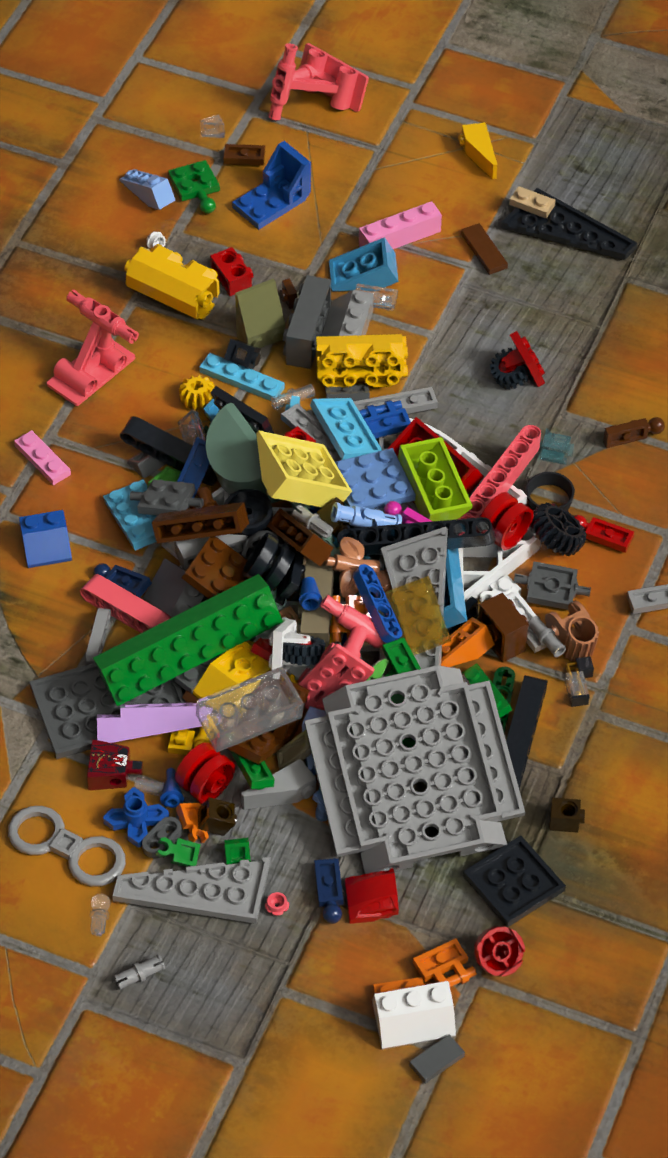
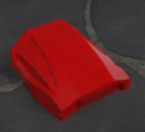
M393 868L387 871L345 878L349 924L374 922L381 918L386 919L392 915H398V894Z

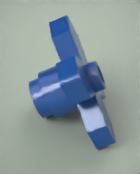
M132 787L124 795L125 803L123 808H111L103 816V822L113 831L128 828V841L139 848L142 846L143 838L148 834L146 826H155L163 818L169 817V811L160 804L147 806L144 793Z

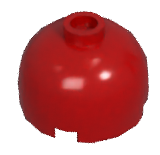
M493 926L484 930L477 937L474 945V956L477 964L485 972L494 976H508L522 965L525 945L522 937L515 930L505 926Z

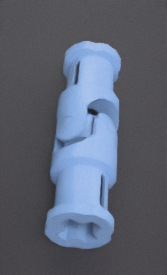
M335 502L331 511V521L347 522L351 526L356 527L402 524V516L400 514L390 515L383 513L381 510H373L355 505L348 507Z

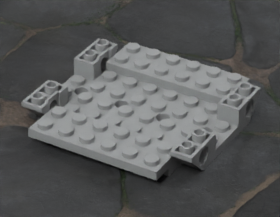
M438 665L345 685L322 699L326 716L304 721L336 856L341 857L362 852L360 855L365 874L387 871L390 868H393L394 871L413 867L414 861L458 851L461 857L501 848L507 845L502 824L499 821L525 816V809L490 680L468 685L467 682L464 683L460 669ZM394 694H400L404 697V701L400 704H395L391 701V697ZM412 738L416 744L411 748H407L402 744L403 739ZM417 782H423L426 784L427 789L424 792H417L414 790L413 785ZM435 827L439 833L436 837H428L425 834V829Z

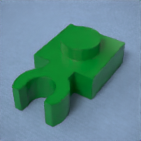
M165 837L158 840V843L166 846V851L157 850L156 856L163 858L169 855L172 856V864L183 867L196 866L201 844L180 838L175 840V844Z

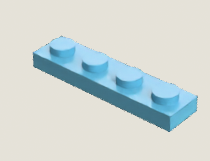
M212 353L208 354L199 367L202 374L272 402H275L285 389V382L225 360Z

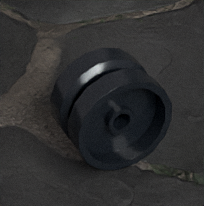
M241 489L232 493L225 500L224 505L244 502L249 524L241 533L233 535H246L248 539L258 531H272L267 527L273 518L271 500L263 492L255 489Z
M267 532L258 541L248 557L242 576L249 579L259 574L269 585L272 592L287 573L294 559L296 549L287 543L278 546V538Z

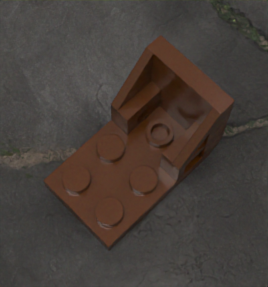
M271 671L265 673L247 704L243 721L221 735L218 743L258 765L293 739L298 730L310 691L283 677L271 676ZM275 703L280 704V708L284 709L281 718L277 720L276 726L265 724L266 718L263 716L268 706H274Z

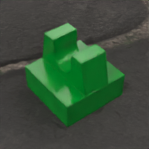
M248 838L224 840L226 865L240 863V860H249L251 862Z

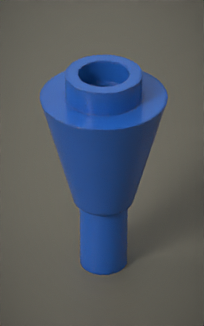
M174 768L166 770L167 780L160 797V802L170 808L177 807L184 801L181 789L175 782L176 770Z

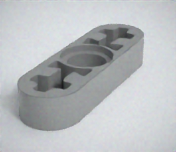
M98 608L86 652V665L95 663L93 657L103 652L111 620V609Z

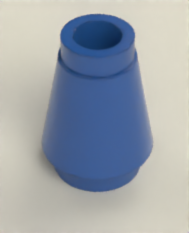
M305 577L302 580L299 603L305 610L314 611L320 607L322 597L316 580L313 577Z

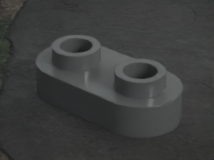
M165 817L159 821L142 840L144 854L150 858H159L155 855L156 851H166V846L158 843V840L165 837L174 844L175 840L182 835L181 822L175 817Z

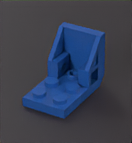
M282 141L277 145L263 170V183L233 201L232 208L258 230L307 199L311 192V162L286 141Z

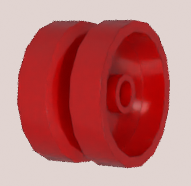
M502 492L489 502L480 517L487 518L492 523L496 534L494 543L503 550H509L527 533L534 515L533 510L528 506L518 503V500L508 492ZM483 530L480 533L483 534L488 530Z
M204 742L193 748L183 758L177 768L175 782L185 791H190L192 797L203 804L208 797L216 799L228 787L235 773V764L225 755H220L218 749L212 744Z

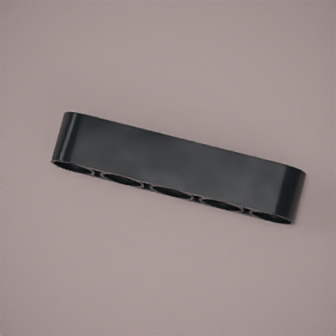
M135 416L130 417L120 433V438L128 445L179 471H182L193 445ZM209 465L202 483L213 486L217 481V477L211 465Z

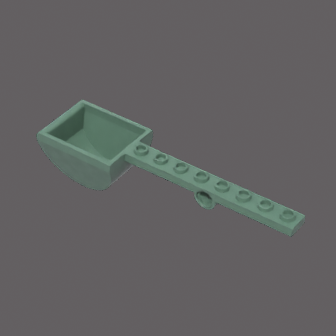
M228 403L216 414L206 436V454L218 482L229 495L241 489H255L266 494L271 503L282 500L270 497L262 482L256 433L233 403ZM288 501L297 512H299L296 509L298 505H302L307 510L311 508L306 504ZM313 531L333 547L330 557H333L335 554L341 555L339 547L336 548L333 544L335 540L332 535L328 538H323Z

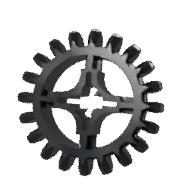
M547 502L541 504L533 511L534 517L530 525L531 531L535 533V538H538L541 544L547 546V549L550 548L554 553L558 552L562 556L564 554L570 556L575 555L583 547L584 542L587 540V534L584 531L585 528L580 525V521L576 520L575 515H571L562 506L558 507L554 503L550 504Z

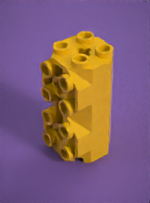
M156 244L150 249L140 247L132 260L129 259L126 262L124 269L127 271V287L195 319L204 320L213 310L215 303H212L213 297L218 298L219 295L218 274L214 269L203 266L194 260L184 265L182 263L183 258L179 253L173 252L160 244Z
M402 334L316 337L317 382H322L326 387L345 388L353 386L356 381H365L369 386L391 387L396 385L399 380L408 377L406 365L408 349L406 346V336H402Z

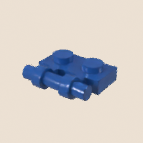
M389 400L382 405L375 407L370 405L366 406V409L359 410L375 439L403 432L411 423L405 408H402L400 400L394 402Z

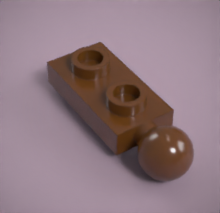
M654 417L649 422L644 418L620 425H613L605 428L603 443L607 449L647 438L648 432L652 434L662 433L665 423L661 418Z

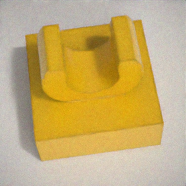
M184 729L171 732L168 753L187 755L194 747L195 731Z

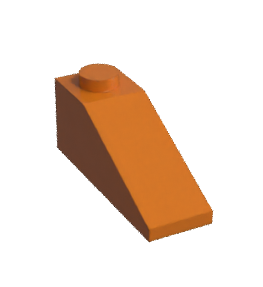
M472 617L442 642L441 666L451 667L476 660L491 649L495 644L487 625Z

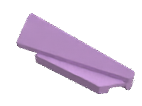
M197 703L120 705V714H97V740L113 743L210 725L212 723L211 705H197Z

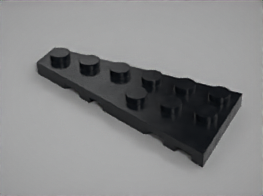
M536 188L533 192L555 199V206L547 218L516 207L501 222V228L622 260H626L637 249V242L539 188Z

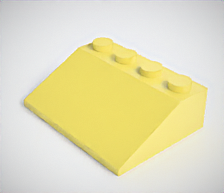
M263 431L256 433L262 482L267 489L268 495L273 499H282L323 508L334 498L337 497L344 502L351 494V488L325 445Z

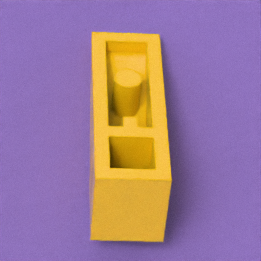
M486 122L462 125V133L458 135L459 145L463 146L465 154L491 179H496L497 161Z

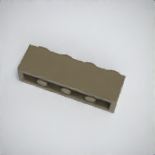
M306 558V567L301 575V581L305 577H313L316 580L323 600L327 594L330 597L333 596L335 570L332 569V566H326L324 562L319 566L309 558ZM299 604L298 618H301V623H297V633L313 636L314 638L318 637L320 640L323 639L325 647H328L330 644L329 626H331V613L321 607L314 611H307Z

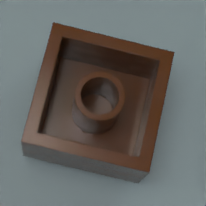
M502 592L480 603L478 620L487 625L495 644L491 649L499 659L505 662L525 652L529 622L524 615L517 611L514 602L508 599Z

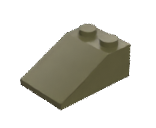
M271 279L236 292L237 338L258 348L283 340L285 320L275 280Z

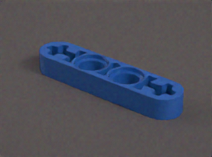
M361 564L353 573V579L375 628L385 643L398 640L402 636V629L374 569L366 564Z

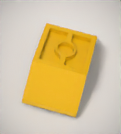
M247 640L229 649L211 662L193 690V694L205 704L211 705V708L226 720L243 708L244 694L258 685L265 673L268 671L272 672V668H269V661L250 652L254 644L252 641Z

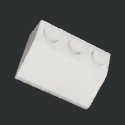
M449 981L382 992L373 996L372 1003L382 1049L443 1039L447 1035L451 1037L456 1036L454 1005Z

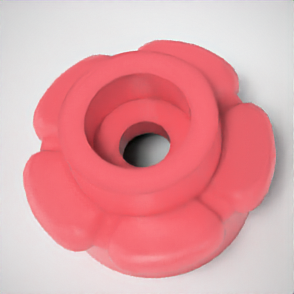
M274 892L268 896L265 908L269 913L272 912L273 915L279 916L289 909V902H287L284 894Z

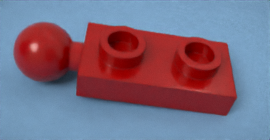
M575 515L576 520H579L580 525L585 528L586 539L626 553L634 538V531L595 517L588 523L582 515Z

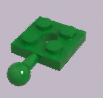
M206 160L168 170V177L182 201L199 197L201 211L205 214L214 212L216 203L212 198L207 197V194L220 191V184Z

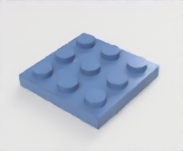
M393 448L335 462L352 490L345 500L348 507L355 505L377 510L384 508L390 501H396L399 504L415 501V492Z

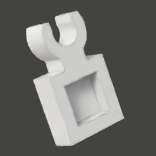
M505 575L489 585V591L482 592L479 601L483 602L502 592L505 596L516 591L521 594V588L508 575Z

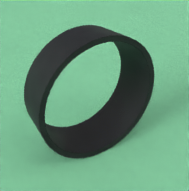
M542 472L533 476L528 481L526 486L527 501L533 511L540 505L535 503L530 495L534 489L543 485H554L563 489L567 493L569 501L562 505V508L566 511L570 508L575 489L572 482L566 476L556 472Z

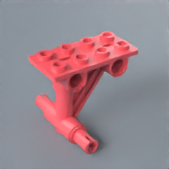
M291 43L285 44L283 59L279 61L276 75L272 81L273 87L270 96L272 104L268 114L269 118L272 120L281 119L283 105L288 101L290 89L304 90L312 93L322 92L332 98L330 105L339 110L348 108L355 112L361 110L369 79L367 75L310 43L305 44L300 67L295 70L294 60L298 47H294V44Z
M72 290V293H68L66 300L79 308L80 313L93 321L78 357L72 362L66 358L60 359L55 365L54 377L47 381V386L75 406H79L135 360V354L112 339V335H119L130 344H133L138 339L139 333L127 326L125 320L112 312L108 306L100 304L93 298H85L76 290Z
M329 594L324 597L320 607L335 616L337 623L351 631L343 646L331 642L323 652L320 661L312 669L307 667L297 681L298 685L310 690L305 708L309 709L311 706L324 711L323 698L345 685L364 682L374 673L375 669L360 659V651L364 641L374 648L380 647L383 649V645L387 644L380 638L369 616L360 613L350 605H342L330 597Z

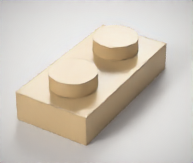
M518 186L510 198L509 205L547 218L555 206V199Z

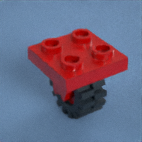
M518 331L510 334L516 348L514 350L508 348V352H505L503 349L501 350V355L495 354L497 359L492 358L490 371L496 383L502 388L505 386L506 389H510V386L515 389L517 384H520V386L524 385L522 381L525 380L527 382L529 379L527 376L531 375L538 387L545 384L542 377L545 372L526 337L521 338Z

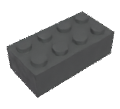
M306 275L304 283H301L299 286L298 294L300 296L295 298L294 314L290 313L289 329L284 330L283 341L286 343L283 355L286 356V365L311 369L316 356V337L322 336L331 307V279Z

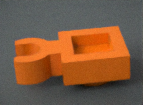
M180 803L176 807L182 829H189L188 840L195 842L198 839L197 836H199L201 843H204L209 835L207 831L198 829V809L201 804Z

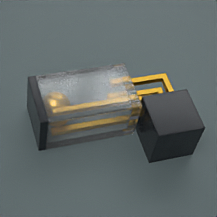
M591 656L576 658V662L567 663L565 684L571 707L589 705L590 696L585 678L593 677L594 667Z

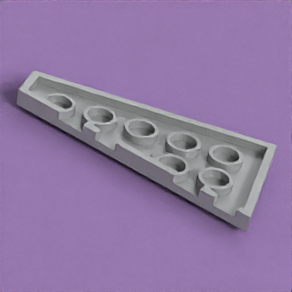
M447 527L381 548L407 643L421 669L441 666Z

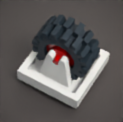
M286 619L270 635V646H273V651L269 658V668H272L271 676L281 677L292 666L316 665L325 651L324 640H320L318 637L314 638L313 636L295 633L296 620Z

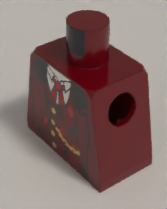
M92 740L87 774L88 790L127 787L129 774L142 775L143 761L130 760V748L127 746Z

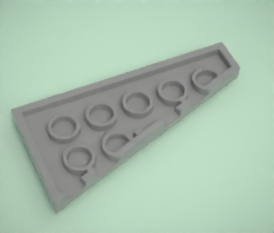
M271 857L262 858V861L254 862L240 860V863L229 865L216 863L186 867V870L179 871L166 869L163 870V873L149 874L148 872L118 875L113 892V901L257 924Z

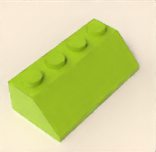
M442 437L400 445L398 460L415 492L414 502L419 514L431 521L456 520L472 509L473 505Z

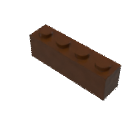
M240 502L160 513L151 523L158 544L241 533L249 524L245 503Z
M279 508L267 525L273 532L319 566L327 561L331 555L333 547L281 508Z

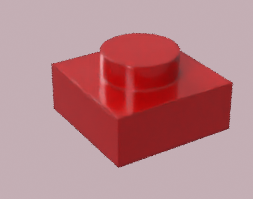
M260 637L253 644L250 652L269 661L273 646H270V639Z

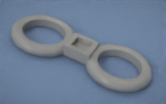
M30 806L22 809L12 817L8 826V837L17 850L28 855H43L50 851L68 860L69 869L73 877L80 883L88 886H104L114 882L118 875L122 874L126 865L125 853L117 842L103 836L89 837L83 840L82 837L65 829L61 816L52 808ZM41 816L49 819L54 824L55 832L53 836L41 844L26 843L18 835L21 823L31 817ZM93 847H102L110 850L116 858L114 867L103 875L93 876L86 874L78 865L80 856L86 850Z

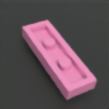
M32 430L14 440L15 447L52 485L71 475L70 468Z

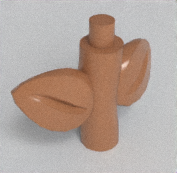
M344 537L339 545L341 555L335 554L324 562L326 566H332L333 570L342 572L339 578V587L343 598L359 592L353 579V573L361 564L370 566L374 569L376 575L380 571V561L363 559V545L358 540L350 537Z

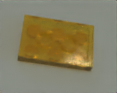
M429 576L385 592L402 629V636L400 638H405L413 655L451 642Z

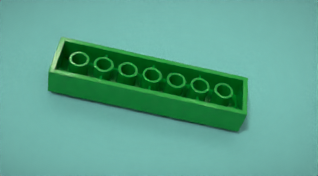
M257 574L93 657V660L109 695L118 707L279 625L283 621L269 585Z

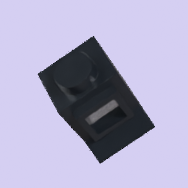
M230 339L224 359L246 368L254 369L260 361L261 354L259 353L261 348L240 340Z

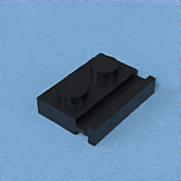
M296 551L287 573L277 586L275 602L282 606L285 599L288 600L293 593H297L302 585L300 578L305 569V565H303L304 555Z

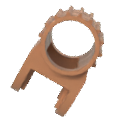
M575 600L568 605V617L561 619L556 612H550L545 616L546 626L551 628L558 640L566 646V651L563 655L570 662H576V658L593 656L600 633L598 626L590 618L584 606Z

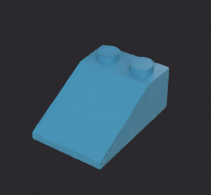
M385 237L329 260L331 289L333 291L376 290L399 282L396 253Z

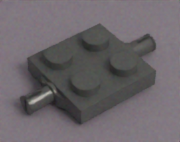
M153 479L145 492H130V500L140 501L137 506L139 514L159 515L160 513L186 510L188 507L202 508L204 505L203 498H192L195 493V485L192 483Z
M533 561L532 571L529 573V576L515 573L514 583L527 585L528 594L526 602L568 610V605L570 602H573L576 594L589 597L591 587L578 585V569Z

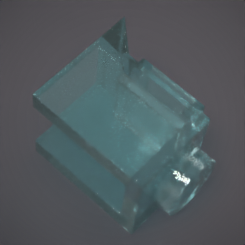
M546 428L540 460L566 465L568 456L572 457L575 444L571 443V437L551 433Z

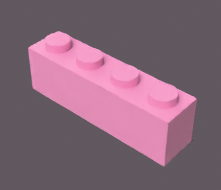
M431 201L360 227L359 246L362 247L385 237L392 249H396L441 232L442 214Z

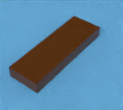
M480 223L461 229V235L489 275L508 269V263Z

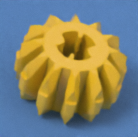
M191 375L189 379H184L179 387L181 403H184L186 408L192 407L194 411L199 407L204 410L203 408L213 399L210 393L215 387L213 382H210L208 377L202 378L201 375L198 377Z

